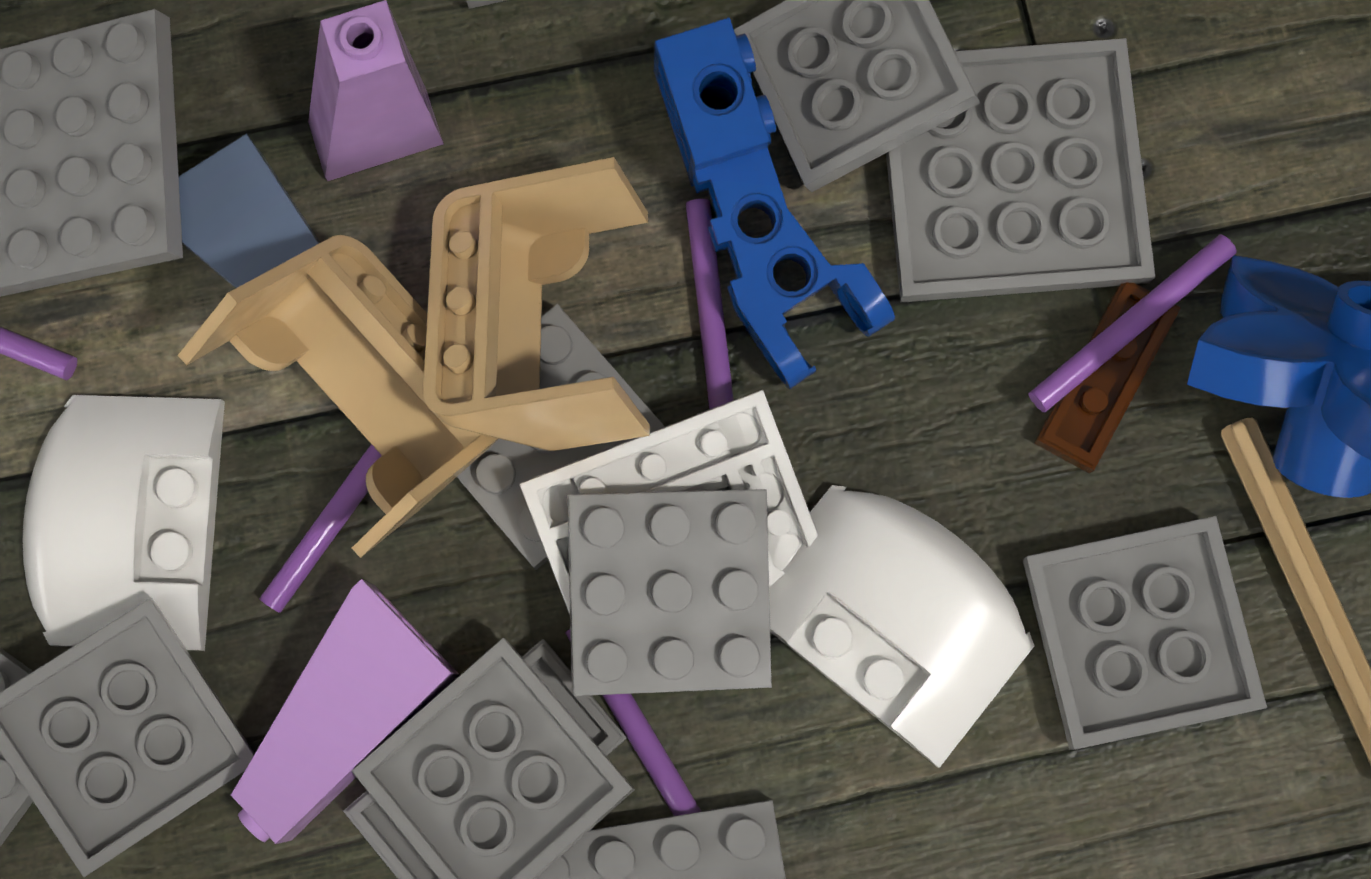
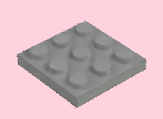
M785 0L734 29L736 36L745 33L750 42L756 63V71L753 72L763 95L765 94L769 101L775 122L805 187L811 193L980 103L930 0Z
M558 304L541 317L540 389L614 377L650 424V433L665 427ZM498 439L488 450L459 474L457 478L533 568L537 570L548 561L519 484L632 439L557 451H547Z
M767 489L567 494L571 681L573 696L772 688Z
M1216 516L1040 553L1022 559L1069 750L1081 749L1267 708Z
M149 598L0 692V752L83 877L89 875L243 773L255 755L153 598Z
M502 638L352 770L353 774L439 879H536L635 790L505 638Z

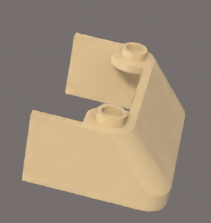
M614 157L459 188L445 196L436 207L432 223L423 397L428 408L446 425L547 451L650 436V424L614 377L540 389L542 285L567 280L583 268L589 255V234L648 223V211Z
M332 236L228 292L177 355L187 366L230 341L249 363L264 370L279 371L297 361L382 455L368 469L366 473V487L373 501L386 515L352 547L360 558L416 514L499 439L448 426L428 408L423 397L427 313L367 246L349 236Z

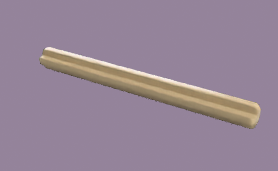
M1253 417L1239 420L1222 429L1221 438L1371 765V667L1287 484L1273 462V454L1258 421Z

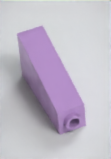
M386 0L320 21L308 123L327 181L444 144L427 90Z
M361 579L351 588L231 794L243 808L238 813L240 821L256 838L263 842H266L269 838L275 844L293 840L356 778L352 772L355 767L460 676L374 584Z

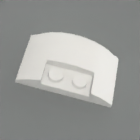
M763 390L650 433V436L632 439L519 484L569 615L567 494L767 489L769 587L785 574L782 570L792 560L802 543L804 542L806 547H810L818 536Z
M72 395L64 407L66 409L49 430L38 454L27 492L23 521V562L26 584L32 606L46 630L43 634L49 645L73 647L149 598H153L186 650L205 651L225 401L222 399Z
M832 485L810 512L818 536L810 547H806L804 542L802 543L792 560L782 570L785 574L769 587L770 632L932 764L940 768L1033 649L1034 643L1030 632L1025 633L1018 609L1003 583L977 553L954 533L922 512L895 499L874 493L845 491L847 487Z

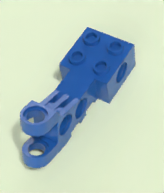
M729 17L656 40L654 74L691 187L694 186L696 193L705 190L709 191L717 218L710 220L711 226L708 227L714 250L718 252L728 249L737 279L730 281L731 286L727 287L734 311L783 384L788 389H791L814 374L816 368L815 366H810L787 333L785 328L787 320L783 316L784 314L829 285L851 320L867 337L894 321L895 315L889 301L864 263L830 265L788 210L768 150V146L771 144L770 133L776 132L773 112L765 94L758 97L755 96L750 74L756 71L753 51L745 33L738 36L735 35ZM707 97L722 98L728 103L729 107L715 110L705 105L702 100ZM750 208L764 211L771 220V232L762 238L747 236L738 225L739 214ZM783 260H792L799 263L806 273L804 288L798 291L782 289L773 277L774 266Z

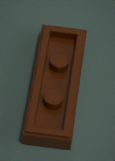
M1129 282L1118 286L1089 342L1150 293V291ZM1177 305L1171 307L1053 406L1034 444L1089 474L1093 472L1181 307Z

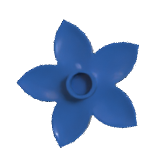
M1234 255L1231 259L1221 297V314L1223 319L1211 324L1199 338L1187 385L1226 399L1259 406L1287 408L1273 455V462L1278 471L1291 482L1319 494L1343 498L1360 497L1370 494L1371 281H1351L1337 287L1327 280L1301 269L1272 261Z

